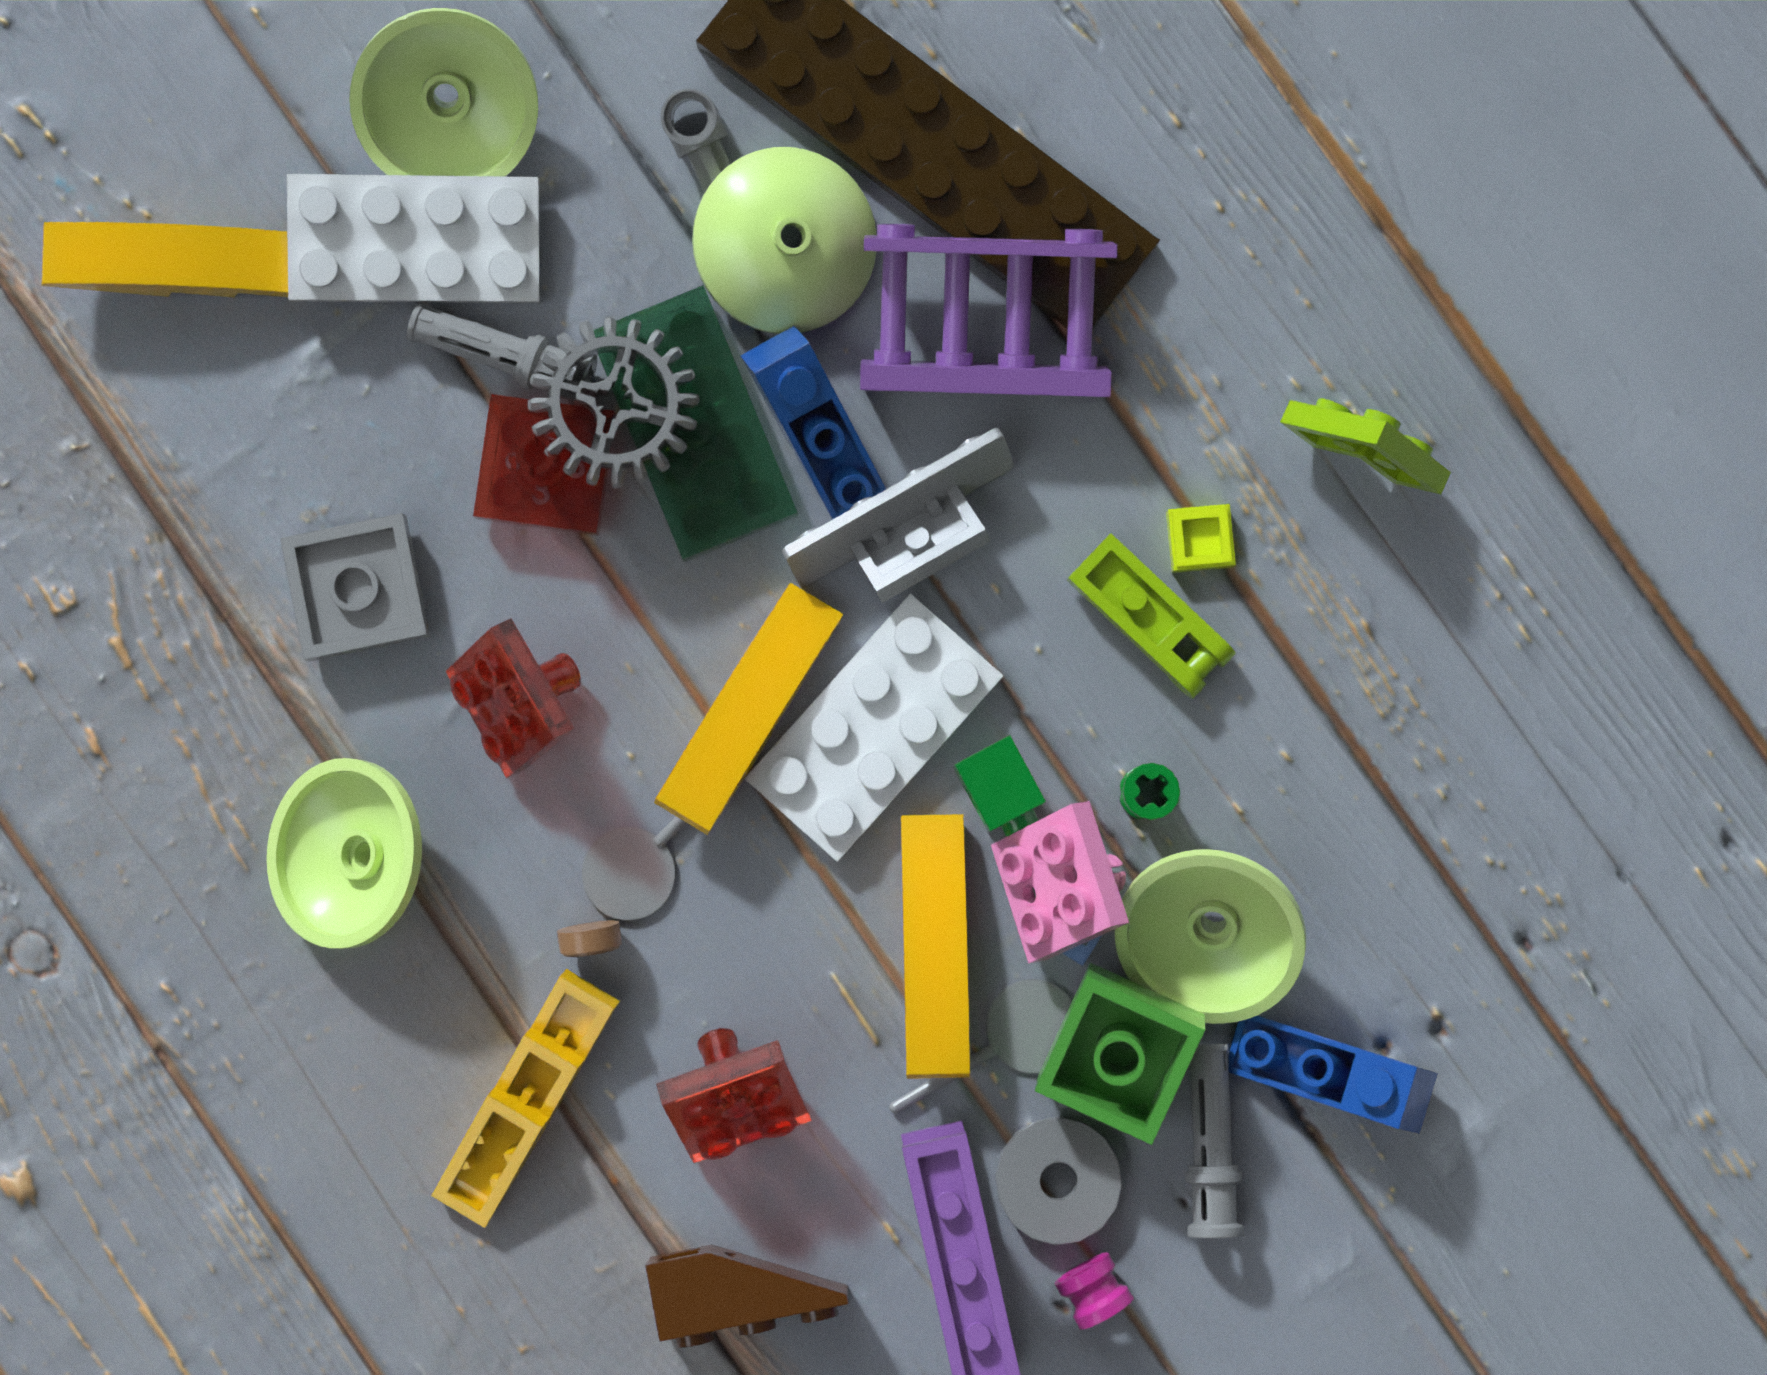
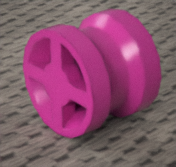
M1108 1252L1096 1255L1073 1267L1054 1283L1060 1295L1070 1298L1074 1305L1073 1318L1080 1330L1093 1327L1109 1319L1127 1307L1134 1299L1127 1285L1119 1284L1114 1277L1115 1264Z

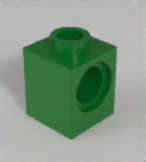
M1011 735L954 764L953 768L987 832L1001 827L1004 835L1008 837L1039 820L1034 808L1046 801Z

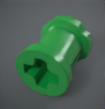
M1147 763L1135 767L1125 774L1119 785L1121 792L1119 797L1120 804L1124 811L1134 819L1154 820L1163 818L1172 812L1179 800V782L1174 773L1164 765ZM1138 777L1145 782L1155 778L1160 781L1162 787L1158 790L1157 795L1162 802L1159 807L1152 802L1143 806L1138 805L1135 800L1140 793V789L1135 783Z

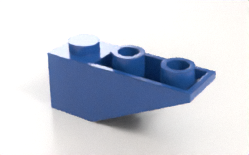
M795 326L740 355L766 405L832 520L849 511L858 501L867 497H874L886 490L813 348Z
M1260 1016L1238 1021L1228 1054L1229 1073L1400 1130L1420 1134L1438 1073Z

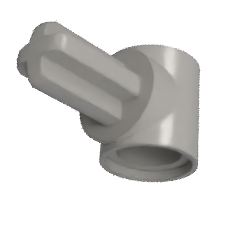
M681 89L671 94L664 102L661 110V124L672 143L678 159L688 156L705 193L714 179L731 164L721 140L729 135L715 103L706 94L696 89ZM688 101H696L703 104L708 115L706 127L695 136L681 135L674 124V114L677 108Z

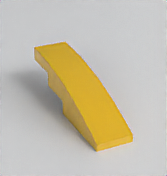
M44 222L41 286L169 297L172 292L235 298L238 293L288 297L287 231L163 223Z
M791 582L789 583L655 798L654 803L704 834L708 835L767 744L775 726L804 683L812 665L839 625L843 616L841 612Z
M963 814L901 815L906 1079L970 1078Z
M568 969L559 976L534 1023L524 1034L496 1086L487 1095L433 1191L432 1197L483 1228L489 1224L578 1075L620 1000Z

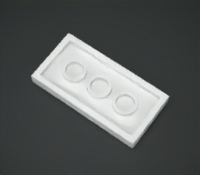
M287 174L288 300L291 302L540 303L538 177Z
M910 593L744 779L838 862L1002 679L1003 675Z

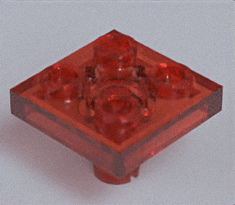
M491 394L473 517L477 520L599 536L608 469H600V477L595 486L586 483L587 473L591 465L582 461L580 463L585 466L584 474L579 478L568 476L563 472V468L572 454L564 449L559 455L548 452L547 457L544 450L546 447L548 449L550 443L557 439L555 433L551 432L546 436L536 437V434H533L532 431L533 425L549 419L548 412H530L528 410V400L530 399ZM560 403L563 419L570 432L582 444L591 448L596 432L594 416L588 409L582 406ZM603 409L601 414L606 416L603 433L607 434L612 419H616V413L614 410ZM507 460L511 464V469L507 466ZM578 466L575 474L580 472V466ZM538 489H547L549 491L550 498L547 503L539 505L534 502L533 496L538 500L545 499L543 492L538 491Z
M512 618L491 627L445 671L450 679L451 691L455 700L462 708L468 710L481 733V742L486 754L493 762L500 766L506 779L527 769L575 729L557 697L580 687L581 676L576 663L569 655L559 653L552 659L538 665Z
M718 1028L702 1035L697 1042L698 1050L704 1061V1067L656 1084L661 1104L693 1163L705 1159L717 1160L732 1154L738 1147L763 1138L785 1136L792 1132L796 1126L812 1121L806 1100L778 1040L740 1053L737 1045L738 1040L732 1029Z

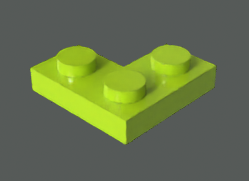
M1319 398L1316 405L1290 400L1280 421L1281 424L1312 447L1360 458L1395 484L1441 495L1451 474L1448 469L1431 457L1433 448L1430 445L1414 437L1403 435L1399 431L1401 423L1397 419L1377 410L1366 409L1364 415L1361 416L1353 414L1348 408L1328 399Z

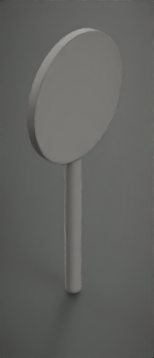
M675 817L657 836L641 828L622 827L611 830L599 837L589 848L582 867L583 886L592 904L605 915L619 920L642 919L659 910L670 897L676 874L674 860L666 844L686 822Z
M1039 979L1021 980L1004 988L993 1000L987 1014L986 1033L990 1045L970 1056V1070L997 1056L1004 1064L1017 1071L1039 1073L1072 1002L1070 997L1058 986ZM932 1078L893 1101L889 1106L890 1111L897 1114L957 1078Z

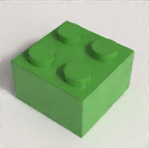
M1090 962L1038 1074L1034 1091L1152 1145L1205 1032V1014Z

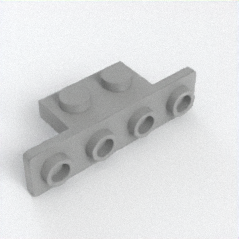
M994 428L981 436L971 437L964 441L955 451L928 466L914 469L902 481L874 497H867L858 501L849 511L823 526L812 528L802 533L793 543L782 549V554L800 587H806L856 559L879 599L884 603L989 543L990 539L986 529L964 496L1005 474L1014 467L1005 437L999 428Z

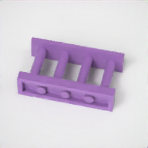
M877 224V235L864 236V251H883L880 349L874 350V360H861L860 390L1110 397L1112 372L1107 366H1097V356L1091 355L1095 257L1117 258V245L1113 242H1102L1103 230L1065 229V241L918 237L915 236V225ZM908 252L945 253L942 351H936V361H911V351L905 350ZM970 254L1008 255L1004 352L998 353V363L973 362V352L967 351ZM1033 256L1070 257L1067 352L1060 355V365L1035 364V354L1029 353Z
M959 1120L902 1133L903 1156L952 1375H1020L963 1122Z

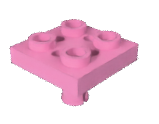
M1090 801L1070 804L991 845L1028 964L1048 960L1129 923L1119 893L1125 885L1126 872L1113 873L1112 868H1118L1123 863L1117 856L1106 853Z

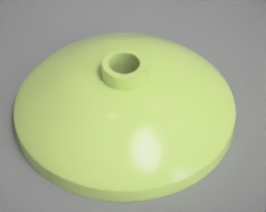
M431 8L419 10L401 16L387 24L369 41L362 51L350 86V113L356 135L368 156L386 175L506 176L518 165L525 155L537 125L538 92L531 67L521 49L503 30L490 21L458 9ZM441 84H450L457 90L458 97L452 102H443L436 96L435 89Z
M773 147L758 150L739 158L727 166L709 185L695 215L692 245L696 268L706 290L713 300L731 317L742 324L763 332L780 334L795 326L800 333L834 321L844 314L860 297L872 274L877 252L864 251V236L877 234L873 213L864 193L844 169L830 159L809 150L795 147ZM792 225L799 229L802 235L799 247L790 248L783 243L781 231L784 226Z
M338 758L320 763L309 769L293 783L276 810L267 844V874L271 893L278 910L287 924L298 935L310 943L326 948L349 949L360 947L375 941L392 928L404 913L413 896L422 860L420 824L407 791L390 772L379 765L365 760Z
M1209 849L1176 853L1160 859L1142 871L1133 880L1122 898L1129 923L1115 929V945L1118 958L1129 980L1205 1014V1023H1232L1257 1016L1269 1010L1284 998L1299 977L1306 951V928L1299 905L1288 888L1277 876L1246 857L1230 852ZM1205 913H1219L1225 920L1213 922L1205 916Z

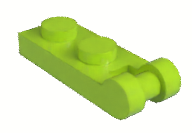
M1112 533L1067 578V581L1191 699H1194L1206 686L1203 679L1217 665L1223 668L1236 655L1234 649ZM1187 634L1199 648L1184 662L1172 649Z

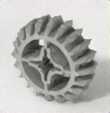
M607 316L604 320L603 337H595L593 326L587 320L579 324L580 335L584 341L582 344L577 346L573 339L565 332L558 335L557 342L566 353L563 359H560L552 352L543 351L540 361L547 368L554 371L552 377L543 374L531 375L530 385L536 389L548 391L547 398L528 400V410L534 413L548 412L549 419L533 425L532 431L536 437L545 436L551 432L555 433L557 439L551 442L544 450L545 455L549 459L558 456L564 449L572 454L564 465L563 472L571 476L575 473L582 461L591 465L587 473L586 483L595 486L600 477V469H611L610 482L612 488L618 489L623 486L624 477L622 469L632 468L634 479L638 484L646 483L648 480L643 462L649 459L660 472L663 473L670 467L668 459L660 451L664 445L678 454H682L687 448L685 442L672 433L675 428L683 431L695 430L697 421L689 416L679 414L680 408L697 406L699 404V395L694 393L679 394L678 386L688 384L694 379L695 375L692 369H684L675 374L670 369V366L675 364L683 354L679 347L670 349L663 357L655 351L663 340V332L658 329L655 330L647 344L636 340L641 329V322L639 320L632 319L630 321L627 335L623 337L616 336L617 323L615 317ZM602 353H617L614 367L605 380L597 383L585 381L578 383L566 379L570 372L585 359ZM635 359L646 364L659 379L665 395L666 408L655 405L653 401L639 396L633 389L631 376ZM623 373L624 378L621 390L626 393L622 400L630 399L631 410H620L617 413L616 419H612L609 432L605 434L603 433L606 416L601 414L604 406L597 407L595 403L596 398L594 397L597 395L607 396L611 387H615L618 374ZM560 398L574 401L575 405L588 409L594 416L596 432L591 448L582 444L568 429L561 413ZM630 422L646 424L647 422L661 426L657 435L643 447L629 453L609 454L615 433L623 424Z

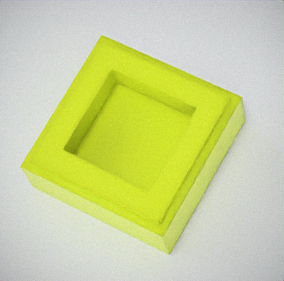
M1230 504L1177 508L1166 511L1172 573L1233 568L1236 565Z

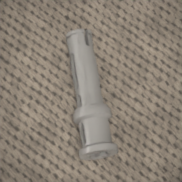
M422 302L415 306L407 327V339L409 341L419 342L515 375V381L519 383L520 387L527 390L534 388L530 385L532 374H543L552 377L554 371L547 368L540 361L543 351L552 352L560 359L566 356L562 349L549 345L547 337L538 334L536 336L531 335L525 340L484 326L478 322L429 307ZM594 355L582 361L570 372L566 379L578 383L580 381L593 383L598 356ZM568 400L571 405L580 407L578 405H575L574 401Z
M1199 1044L1190 1062L1194 1165H1188V1171L1185 1172V1181L1192 1185L1193 1223L1187 1226V1236L1193 1238H1232L1244 1236V1225L1237 1222L1236 1184L1242 1181V1171L1239 1170L1238 1164H1232L1231 1105L1228 1071L1229 1044Z

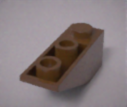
M713 1244L651 1256L645 1265L659 1342L675 1339L677 1348L693 1347L714 1340L713 1331L738 1326L739 1335L766 1332L777 1327L775 1319L800 1314L802 1323L827 1320L839 1315L837 1306L849 1304L848 1285Z

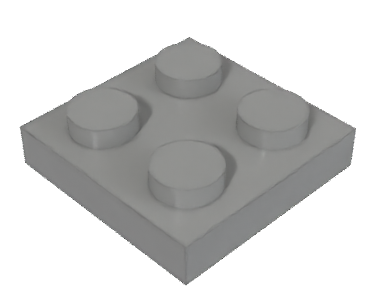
M399 513L280 538L304 660L310 662L430 637L408 520L405 514Z

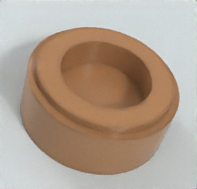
M615 920L582 923L557 930L560 954H563L564 957L602 954L616 950L622 945L619 921Z

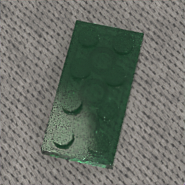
M704 285L616 320V336L623 337L627 335L630 321L632 319L639 320L641 322V329L636 340L647 344L655 330L658 329L663 332V340L655 351L663 357L670 349L679 347L683 354L675 364L670 366L673 374L684 369H692L695 375L691 382L678 386L679 394L694 393L699 395V404L697 406L680 408L679 414L689 416L697 421L694 431H683L675 428L672 433L682 439L687 448L682 454H678L664 445L660 451L668 459L670 467L663 473L655 468L650 459L643 462L682 560L687 562L799 516ZM603 326L594 329L596 338L604 336ZM614 352L598 354L607 377L610 375L616 360L617 353ZM635 359L631 376L633 389L639 396L653 401L655 405L666 408L665 395L659 379L646 364ZM619 373L615 387L611 388L620 409L630 411V399L622 400L626 392L621 390L624 374ZM647 422L646 424L627 423L637 449L650 442L661 429V426Z

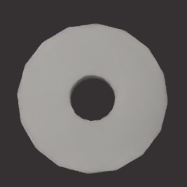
M1063 1116L1037 1120L1016 1131L1001 1151L995 1173L999 1202L1011 1223L1031 1239L1053 1245L1080 1242L1099 1231L1116 1210L1122 1187L1119 1161L1105 1137L1085 1122ZM1061 1162L1068 1164L1074 1169L1076 1183L1068 1195L1057 1198L1051 1197L1041 1188V1174L1047 1166L1052 1163Z

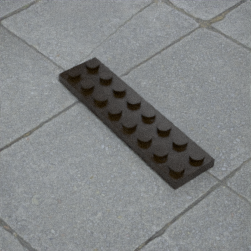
M727 0L696 40L697 48L946 237L1065 241V229L1103 230L1102 242H1113L1117 245V258L1095 257L1092 330L1160 242V239L843 0ZM970 254L1007 283L1008 255ZM1033 256L1031 302L1068 328L1070 257Z

